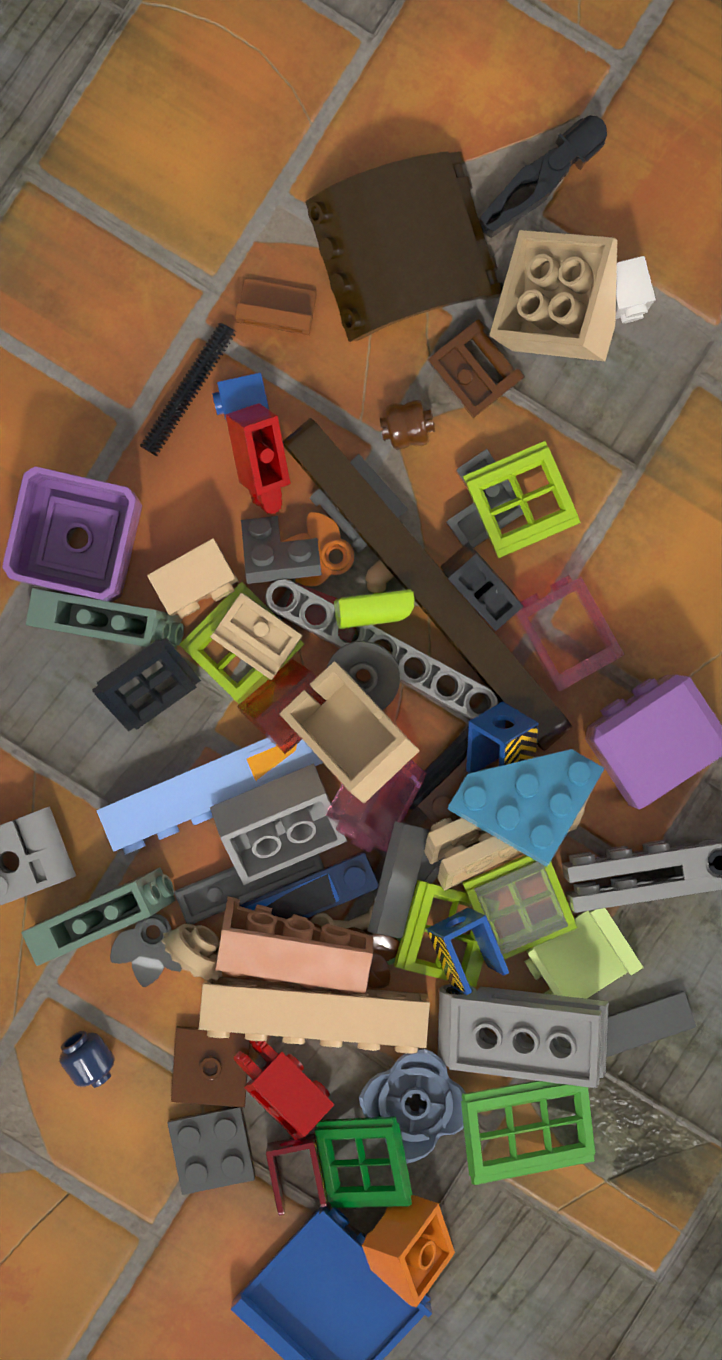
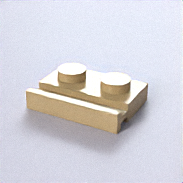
M241 593L211 635V638L272 680L298 644L302 635Z

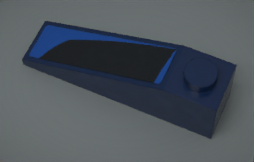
M364 850L262 896L242 903L239 906L255 910L257 905L272 908L271 915L284 919L292 918L293 915L308 918L377 889L379 882Z

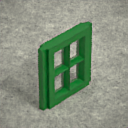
M396 1116L322 1119L316 1124V1130L314 1131L327 1199L331 1204V1208L410 1206L412 1204V1189L400 1125L397 1123ZM386 1138L390 1158L366 1159L363 1139ZM355 1139L359 1159L336 1160L332 1140ZM391 1165L395 1185L372 1186L368 1166ZM360 1166L364 1186L341 1187L337 1167Z

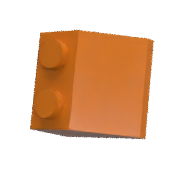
M412 1194V1204L410 1206L387 1207L384 1216L375 1228L367 1234L362 1247L371 1271L410 1306L416 1308L453 1257L455 1251L439 1203Z

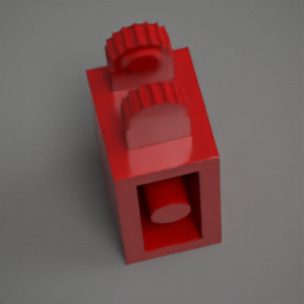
M258 403L225 414L239 483L249 490L250 498L254 504L262 507L261 509L267 514L270 513L272 515V513L276 514L277 511L279 512V509H282L281 488L290 485L291 482L278 415Z
M249 1040L252 1048L267 1063L260 1069L247 1054L239 1051L234 1056V1061L251 1078L244 1088L295 1140L304 1138L335 1105L328 1098L330 1096L329 1091L317 1080L312 1082L302 1072L304 1067L301 1062L293 1055H285L283 1052L277 1053L266 1041Z

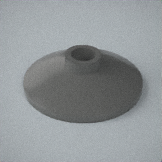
M356 641L342 646L333 654L326 669L335 661L381 710L385 709L394 700L400 685V671L394 657L385 648L368 641ZM365 669L370 673L371 678L367 681H362L357 677V672Z

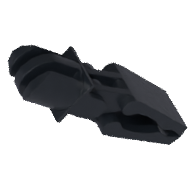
M592 115L581 118L563 134L560 133L558 135L556 144L559 148L549 150L548 153L530 165H525L481 215L479 221L483 233L492 238L540 206L567 175L573 164L581 170L584 164L598 153L605 144L607 127L604 121L598 116ZM536 185L534 193L526 201L517 207L502 212L506 202L515 192L521 188ZM499 217L498 220H496V221L490 223L491 220L496 219V218Z

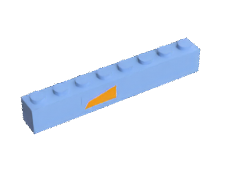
M291 727L96 811L113 852L122 848L126 855L146 846L143 839L157 834L159 840L180 832L177 825L191 819L193 825H197L213 818L210 810L211 806L311 764L317 766L323 762Z

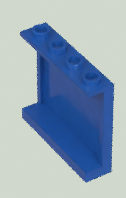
M327 1206L320 1207L232 1300L231 1310L284 1360H383L424 1315L429 1318L432 1314L431 1304L429 1303L431 1297L428 1293H426L415 1308L410 1306L371 1271L362 1247L366 1235L360 1232L357 1236L347 1226L350 1223L348 1218L336 1207H333L331 1210Z

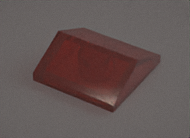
M292 659L276 673L272 680L268 679L241 702L237 708L273 744L286 754L302 738L279 713L304 690L321 706L326 700L310 686L317 678L314 673Z

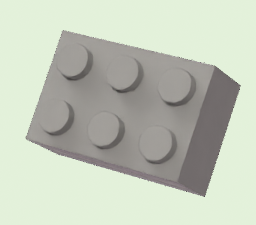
M314 764L210 807L219 836L243 885L347 842L336 812Z

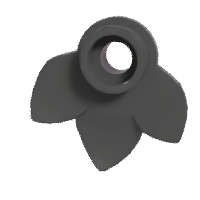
M155 913L137 922L135 929L120 933L111 949L110 960L112 963L121 964L132 961L133 972L142 987H147L156 981L163 972L164 967L178 972L182 970L180 964L172 961L171 954L165 951L166 945L162 943L163 933L169 932L172 928L169 921L160 914ZM148 926H158L160 936L158 938L149 937L147 934Z

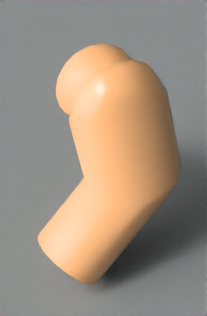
M380 560L367 571L365 577L367 589L376 594L385 591L386 583L394 577Z

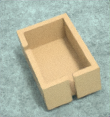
M334 661L310 684L326 700L322 706L304 690L279 714L354 796L365 803L420 750L352 677Z

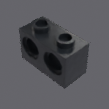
M469 542L440 566L450 582L495 631L524 607L514 592Z

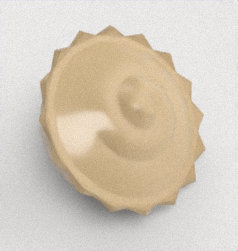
M183 924L174 930L163 933L162 943L166 945L165 951L171 954L172 961L180 964L182 970L190 971L194 977L201 976L205 981L209 979L217 981L218 977H223L222 971L216 970L220 940L212 930L201 925Z

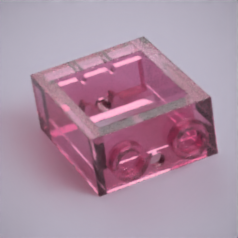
M570 575L550 585L553 593L540 599L536 593L521 601L524 607L514 615L557 692L562 691L625 655L583 579L579 577L573 581ZM574 591L604 643L605 648L558 673L528 617Z
M410 760L365 803L360 801L341 784L326 816L337 824L335 830L351 838V843L368 852H371L374 847L387 853L395 821L403 822L427 773Z

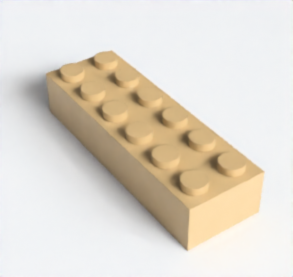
M218 977L217 981L209 979L203 983L199 1030H207V1036L215 1038H229L230 1033L233 1032L245 1033V1039L252 1041H267V1036L270 1035L282 1036V1042L289 1044H305L306 1038L319 1039L320 1045L326 1047H342L343 1042L358 1043L357 1048L363 1050H380V1045L395 1046L396 1052L417 1053L418 1048H426L430 1001L428 994L366 989L365 994L358 992L344 994L332 988L320 986L317 988H307L299 983Z

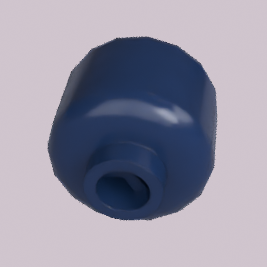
M79 1031L70 1036L61 1045L62 1052L59 1062L76 1086L86 1087L92 1085L93 1088L104 1084L111 1077L109 1071L114 1065L115 1057L97 1033Z

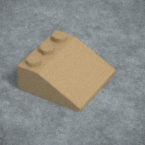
M519 230L489 336L511 351L606 361L615 328L617 240L613 237Z

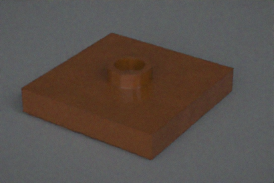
M177 1026L171 1102L245 1108L246 1089L244 1086L247 1084L248 1075L234 1061V1056L239 1051L249 1056L250 1042L245 1039V1033L231 1032L229 1038H215L207 1036V1030Z

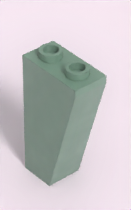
M32 588L26 619L27 626L148 647L157 639L162 641L167 637L172 645L177 648L184 634V627L181 623L182 618L179 615L170 616L168 613L158 610Z
M157 868L44 920L21 933L36 966H39L155 914L176 901L173 896L174 887L170 878L163 874L161 868Z

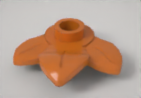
M308 513V533L297 534L283 541L318 539L322 575L295 578L296 583L304 586H318L323 584L330 575L344 574L352 567L354 562L353 548L347 541L340 538L337 523L320 513ZM335 550L343 554V560L337 564L329 560V554Z

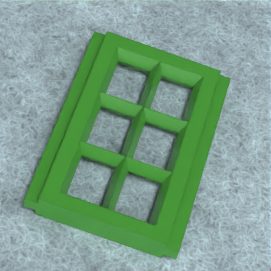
M530 1081L462 1094L461 1108L471 1184L477 1185L594 1162L595 1145L588 1087ZM574 1095L576 1115L549 1120L547 1100ZM540 1101L542 1122L514 1127L512 1106ZM505 1108L507 1128L480 1133L478 1113ZM577 1123L579 1143L552 1148L550 1128ZM543 1129L545 1150L517 1155L515 1134ZM508 1136L510 1156L483 1161L481 1141Z

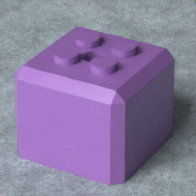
M35 466L23 474L2 567L10 579L96 600L113 602L121 597L143 505L136 494L127 487ZM75 528H83L88 533V542L81 549L72 548L68 542V535Z
M676 674L664 675L657 681L655 678H649L631 690L634 696L626 701L623 699L613 701L600 710L603 715L601 718L587 726L585 740L629 806L641 809L722 756V725L690 677Z

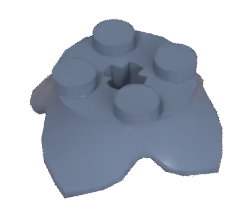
M418 1049L417 1053L403 1054L397 1059L392 1068L373 1076L362 1089L359 1096L360 1106L367 1118L396 1116L397 1123L400 1125L407 1164L426 1157L434 1149L441 1136L454 1135L464 1128L461 1101L462 1094L466 1092L459 1084L450 1079L443 1060L427 1049ZM412 1094H420L421 1100L426 1101L425 1106L419 1105L418 1111H412L410 1104L405 1102L407 1097L412 1098Z

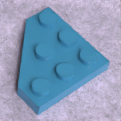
M570 749L469 773L450 802L448 810L548 867L605 768Z

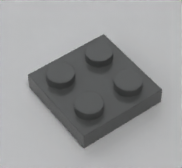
M228 1107L168 1120L167 1123L182 1195L255 1180L241 1107Z

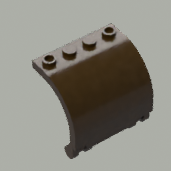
M449 151L432 153L385 164L342 180L305 201L308 216L318 241L319 252L323 258L330 280V287L340 312L341 323L349 342L361 340L387 326L428 311L477 299L491 300L501 296L503 283H498L495 270L498 267L495 258H491L470 192V189L473 188L469 176L465 177L462 167L465 164L462 152L449 153Z

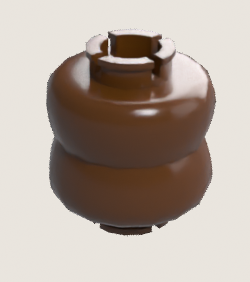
M412 400L404 405L391 404L387 406L386 417L380 418L381 428H387L386 430H381L383 440L390 439L392 447L396 450L407 448L410 445H426L429 442L428 432H435L434 422H428V420H433L431 408L424 410L423 403L420 400Z

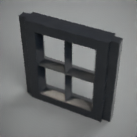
M166 637L162 641L157 639L96 682L98 686L93 688L92 691L129 732L133 728L139 729L197 688L196 684L201 680ZM159 661L163 667L146 678L142 672ZM172 676L175 680L174 683L161 692L155 689L156 686ZM136 677L140 683L122 694L119 688ZM149 692L152 698L136 709L132 703Z

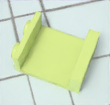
M606 908L582 912L574 918L577 925L576 929L526 950L530 958L524 961L534 978L538 980L543 977L550 987L548 991L544 992L545 994L584 999L589 998L624 974L629 973L633 975L643 968Z

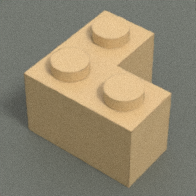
M214 539L147 575L168 614L173 616L178 613L180 618H184L200 609L198 601L204 598L209 599L212 597L216 602L235 591L232 585L239 582Z

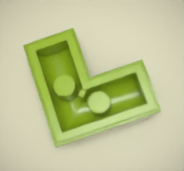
M403 590L338 598L334 601L338 627L342 629L403 620L411 614L414 608V592Z

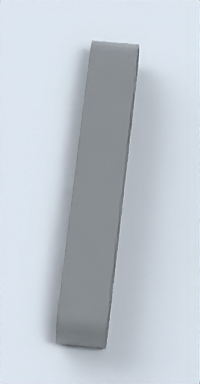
M285 579L277 580L267 589L265 601L272 612L338 648L349 644L340 640L338 636L339 627L334 604ZM278 587L288 588L293 595L292 603L288 607L283 608L275 605L272 600L274 589ZM316 604L324 609L325 620L322 624L311 625L307 622L305 611L308 606ZM372 625L356 627L358 636L354 642L368 641L374 643L376 640H383L389 644L390 654L394 657L399 667L400 681L470 719L480 715L474 713L469 706L470 698L475 693H481L486 697L488 705L485 711L497 705L495 694L487 687ZM411 657L417 658L423 665L422 674L416 679L409 678L404 672V664ZM443 675L450 676L455 682V690L448 697L442 696L436 686L438 679Z

